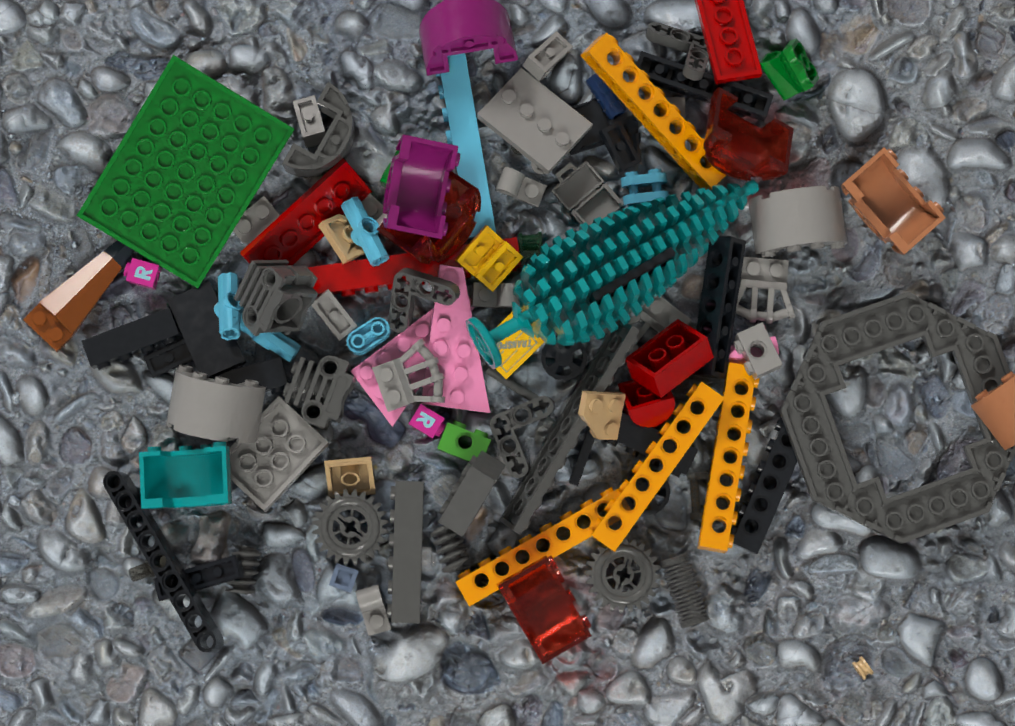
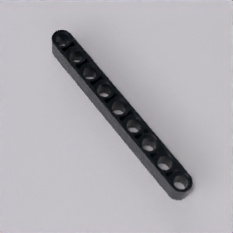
M108 472L103 478V485L195 645L202 652L216 653L220 651L224 645L222 634L149 509H141V495L131 478L124 472ZM116 477H119L120 484L116 488L114 485V480ZM128 496L132 499L129 507L125 504ZM142 516L143 524L141 527H138L137 519ZM153 535L155 543L150 547L148 540ZM162 556H165L167 560L164 567L160 565ZM176 575L178 584L176 587H173L171 582L172 578ZM185 596H188L190 599L188 607H185L183 604ZM198 615L202 620L199 628L195 625V619ZM209 636L213 638V645L211 648H209L206 643L207 638Z

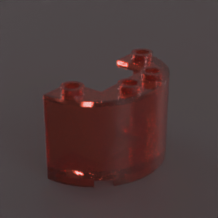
M720 87L717 88L710 100L703 145L708 162L718 171L728 176L748 181L751 180V177H762L763 181L771 180L788 173L794 128L776 118L762 128L755 126L728 111L727 109L737 102L738 97Z
M452 171L449 172L448 176L451 179L450 190L448 193H445L444 199L447 202V209L444 215L446 216L445 222L448 223L446 236H442V239L388 229L384 227L383 222L377 228L381 235L425 264H430L431 261L439 263L452 256L466 242L477 223L474 221L476 211L480 212L481 209L479 189Z
M546 555L497 583L500 592L542 664L592 636L588 628L592 627L585 614L580 616L573 605V602L576 601L570 589H564L561 583L565 582L559 569H557L556 562L552 556L547 557Z

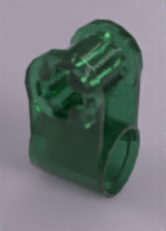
M542 232L531 235L518 233L519 253L523 256L521 259V269H523L526 262L530 261L534 254L537 257L542 254L540 252Z

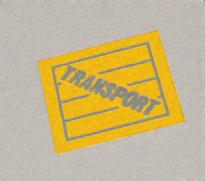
M512 312L498 326L512 319ZM519 330L498 342L497 347L502 357V364L496 370L507 379L544 341L535 335L534 338H531Z

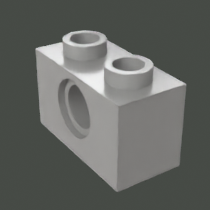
M763 322L736 334V341L733 342L734 347L739 355H743L746 361L743 363L744 368L749 376H753L754 380L781 368L783 364ZM753 347L759 348L762 351V356L754 357L750 349Z

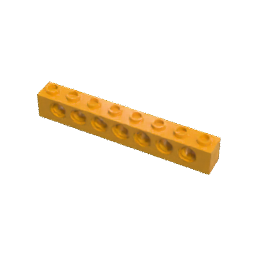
M608 33L599 36L580 56L700 189L712 190V186L717 185L731 171L726 166V161L721 156L716 155L711 149L710 143L698 135L694 125L680 115L681 112L678 107L671 104L665 98V93L653 85L649 75L636 66L633 57L618 46L619 43L616 38ZM608 55L613 58V65L608 62ZM623 72L628 74L629 82L624 80ZM639 89L644 92V99L640 98ZM655 106L659 109V111H660V116H657V115L655 114V112H654V107H655ZM670 123L675 127V134L670 131ZM685 141L690 143V151L686 149ZM701 158L706 162L705 168L701 165Z
M731 362L728 364L722 393L724 400L720 406L697 549L724 554L728 551V548L733 546L734 534H730L731 526L736 525L738 511H734L735 502H739L742 489L738 488L739 479H743L745 465L741 464L743 456H747L749 443L745 442L746 433H751L753 420L749 419L750 410L754 411L756 397L752 395L753 389L758 388L760 379L754 380L752 375L749 376L742 364ZM743 385L746 388V394H737L735 386ZM734 407L740 408L743 416L740 418L734 417L731 414V409ZM729 430L737 431L739 439L736 441L730 440L727 432ZM732 453L735 456V462L732 464L727 463L724 460V454ZM724 475L729 476L732 480V485L728 487L723 486L720 483V477ZM719 498L725 499L728 502V508L725 510L719 509L716 505V500ZM719 521L723 523L724 532H715L712 528L713 522Z
M702 381L698 386L695 383L686 394L689 397L685 404L680 402L672 413L676 416L672 423L666 422L659 432L662 437L657 443L652 441L645 451L648 454L644 462L641 460L637 462L632 469L634 476L630 481L625 479L619 487L618 491L621 493L616 501L612 498L604 508L607 512L604 518L601 520L598 517L590 529L594 531L591 536L611 551L615 552L724 400L723 396ZM693 402L701 403L703 406L701 414L696 415L692 413L690 406ZM679 421L688 423V433L682 434L677 430V423ZM672 440L675 443L676 449L673 453H667L663 449L664 441ZM652 459H658L662 463V469L659 472H653L650 469L649 463ZM644 478L647 480L648 489L646 491H639L636 488L635 483L637 479ZM625 497H630L635 502V506L631 511H627L622 507V500ZM616 516L620 519L621 526L618 530H612L608 526L610 517Z
M610 487L600 493L601 499L593 502L591 498L579 505L581 507L580 511L573 514L570 510L560 516L561 522L554 526L549 522L539 528L540 534L532 537L530 533L518 540L520 545L514 549L509 545L498 552L500 557L493 561L488 557L478 563L479 569L473 572L468 569L457 575L459 580L456 581V584L469 607L590 538L594 532L590 529L598 517L601 520L604 518L598 514V506L600 504H608L612 498L616 501L621 494L618 489L614 491ZM624 498L622 500V507L627 511H631ZM581 515H585L590 519V525L586 529H582L577 525V519ZM616 516L610 517L608 520V526L616 523L620 519ZM566 527L569 530L570 536L567 540L562 541L558 539L556 535L558 528ZM543 538L549 542L550 547L548 551L540 552L537 550L536 542L539 539ZM520 550H524L529 554V560L525 564H520L516 561V553ZM499 562H505L509 566V571L504 576L498 575L495 571V566ZM481 573L487 575L489 579L487 586L483 588L475 584V577Z

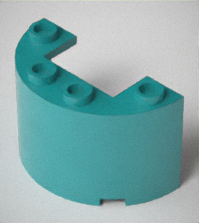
M226 442L200 445V449L193 450V446H179V451H162V447H147V452H139L141 509L187 508L226 505V503L232 504L230 447L227 446Z

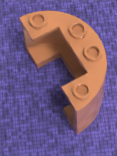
M884 147L841 185L844 195H850L849 204L871 231L884 243L891 242L893 244L892 250L905 255L946 217L943 215V208L937 202L933 203L931 200L924 201V195L920 189L910 185L907 181L909 178L903 170L896 169L900 165L896 161L898 160L896 154L891 149L886 150Z
M1012 371L1000 379L1002 384L989 392L985 389L976 395L975 399L977 401L971 405L1004 450L1015 445V373Z

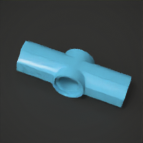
M352 197L344 201L341 208L353 229L351 232L352 241L362 247L372 267L386 262L390 257L378 235L380 230L378 222L368 216L358 197Z
M232 272L222 273L218 276V302L214 305V312L219 318V333L221 338L227 341L231 339L236 340L241 336L240 310L243 307L239 305L240 301L234 300L239 287V279L237 274Z
M244 308L240 310V331L252 337V340L268 351L270 349L291 363L301 346L281 332L260 333L259 336H254L243 323L242 314Z

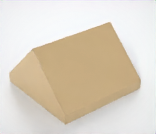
M372 457L324 461L330 498H335V491L340 496H343L344 489H347L349 495L352 494L354 489H357L358 496L363 491H366V495L376 494Z

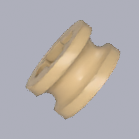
M862 656L859 657L858 662H852L853 667L863 680L867 679L866 676L868 674H874Z

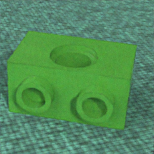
M454 420L453 424L447 423L437 450L469 462L473 455L478 457L481 451L487 453L491 439L487 438L489 434L477 429L473 433L466 430L467 425ZM463 436H468L472 440V445L468 449H462L458 445L459 439Z

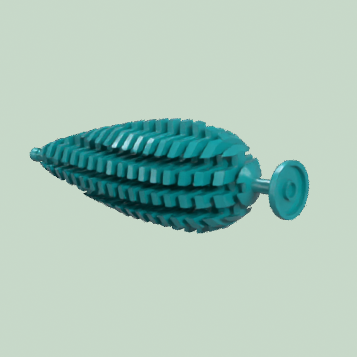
M753 179L746 182L742 187L736 183L727 184V189L723 185H714L711 191L705 188L697 189L696 195L693 196L689 191L682 192L680 197L683 201H679L676 194L667 196L666 200L662 197L656 198L651 203L647 201L640 203L636 208L629 206L621 211L611 212L603 219L598 217L589 226L587 223L580 224L579 231L576 233L573 228L565 232L567 238L563 240L560 236L553 238L552 243L554 245L550 248L547 243L541 246L540 252L542 254L538 257L534 254L530 258L529 262L531 265H524L520 273L521 280L518 279L515 282L513 295L517 297L520 305L518 306L515 302H512V319L491 331H488L486 326L476 317L466 320L468 333L484 361L492 369H496L502 364V357L497 343L519 330L531 338H534V335L537 338L542 337L545 344L555 345L558 342L564 346H574L575 343L580 341L581 343L589 342L590 337L595 335L597 340L605 336L603 331L605 328H608L611 333L618 329L616 324L618 320H621L623 325L631 320L628 314L633 312L637 317L643 311L642 305L646 304L649 307L653 304L654 297L658 295L660 298L664 295L666 289L671 288L676 283V278L682 277L687 272V268L694 266L698 262V257L703 256L708 251L709 242L707 243L705 239L708 238L712 245L718 240L719 236L716 232L720 230L723 234L729 227L726 220L734 222L739 216L738 208L740 210L745 208L748 202L747 196L759 191L758 183ZM670 247L676 253L674 260L668 261L665 267L661 268V266L654 268L651 275L646 272L641 276L639 282H636L635 279L629 281L625 290L620 286L615 290L612 298L609 293L603 296L600 305H597L596 301L590 303L591 293Z

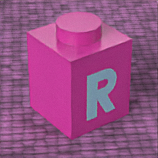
M132 258L131 263L127 262L124 276H127L126 281L128 283L156 290L162 268L159 265Z
M420 404L409 422L410 426L431 439H434L435 436L440 437L446 428V425L443 424L445 418Z

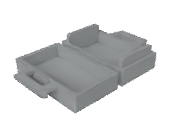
M585 161L578 168L569 162L556 173L560 183L552 189V193L569 212L572 210L571 215L579 224L587 223L589 226L593 223L594 219L598 217L603 219L609 213L616 212L624 205L606 183L603 184L604 180L588 161ZM572 168L574 171L563 180L561 176Z

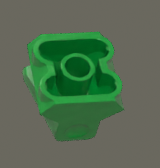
M797 38L791 40L783 51L767 53L760 61L761 68L783 101L798 93L807 91L819 80L814 64L807 57L804 46Z

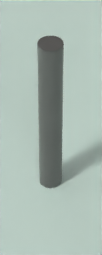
M490 366L485 372L529 401L540 397L510 377L505 379L496 369H492ZM541 400V405L538 407L545 410L548 403H544V401Z

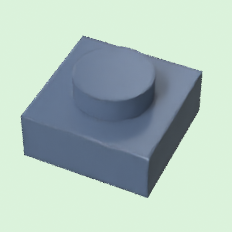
M337 563L329 585L351 593L359 571Z

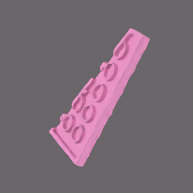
M439 265L438 278L455 283L460 289V296L452 305L434 302L428 350L438 358L440 373H443L445 377L443 379L445 403L421 402V404L490 413L480 355L466 327V320L472 317L464 269L462 267ZM446 289L445 292L448 293V297H451L452 295L449 294V290ZM429 367L425 368L424 379L432 376ZM434 383L423 386L422 396H433Z
M469 297L470 307H471V312H472L475 307H472V306H471V298ZM433 309L350 371L392 427L407 406L390 412L387 411L372 368L400 358L421 338L426 342L425 346L428 348ZM417 351L404 364L408 368L426 360ZM425 368L408 374L411 384L424 379Z

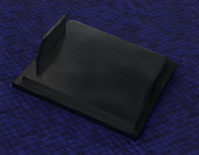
M597 100L573 106L574 110L593 125L588 133L569 152L570 156L605 145L599 131L608 127L609 123L605 112H603Z

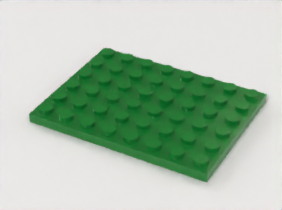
M173 55L77 216L196 288H199L295 129Z

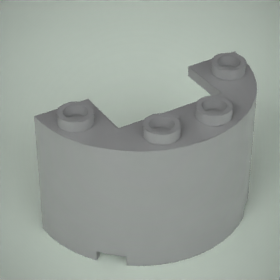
M826 186L794 188L771 192L766 198H763V195H759L748 200L755 255L761 254L762 258L776 256L775 253L781 249H787V252L801 251L803 246H810L811 249H820L825 246H831V249L844 248V244L848 243L841 191L838 186H831L829 190H827Z
M179 365V368L175 369L166 421L167 427L174 425L173 430L215 441L227 442L237 439V443H254L257 441L266 387L259 386V382L246 379L243 383L233 384L229 383L230 379L225 377L207 378L206 373L192 371L193 367L187 365Z

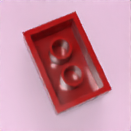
M677 319L626 357L625 361L632 379L662 398L712 360L714 356L708 338Z

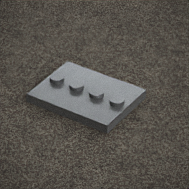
M523 68L500 89L477 113L476 117L546 174H549L593 125Z
M278 396L261 414L257 441L254 443L235 442L230 447L231 480L263 511L267 512L330 443Z

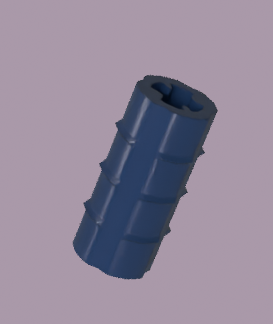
M597 74L592 75L585 81L610 121L618 118L628 110Z

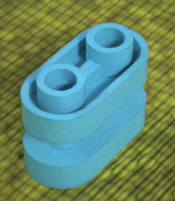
M661 169L648 170V174L640 175L638 171L626 172L625 177L620 178L621 187L629 189V195L623 196L624 207H634L646 201L651 203L652 200L660 197L666 200V197L669 196V191H662L661 189L662 184L668 183L667 173L662 172ZM652 186V192H638L639 187Z
M375 317L352 331L346 340L349 350L353 354L360 356L385 342L391 333L388 322L384 318Z

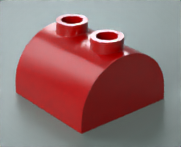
M634 380L618 384L619 391L626 394L624 403L631 420L635 424L642 427H657L672 415L675 401L671 391L660 398Z

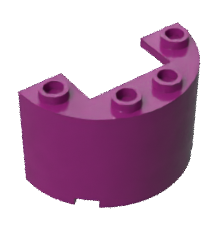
M443 0L428 11L420 24L419 36L427 76L450 72L447 56L493 48L495 64L518 60L509 14L495 0Z
M403 134L396 146L399 154L392 158L383 202V213L387 214V218H383V225L388 229L442 239V236H446L448 223L445 222L446 216H444L447 209V202L444 201L445 193L449 192L451 186V179L448 178L449 172L459 165L460 153H457L458 146Z

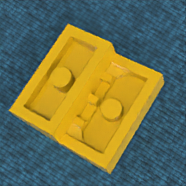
M485 225L455 261L493 292L523 256L507 241H504L488 225Z

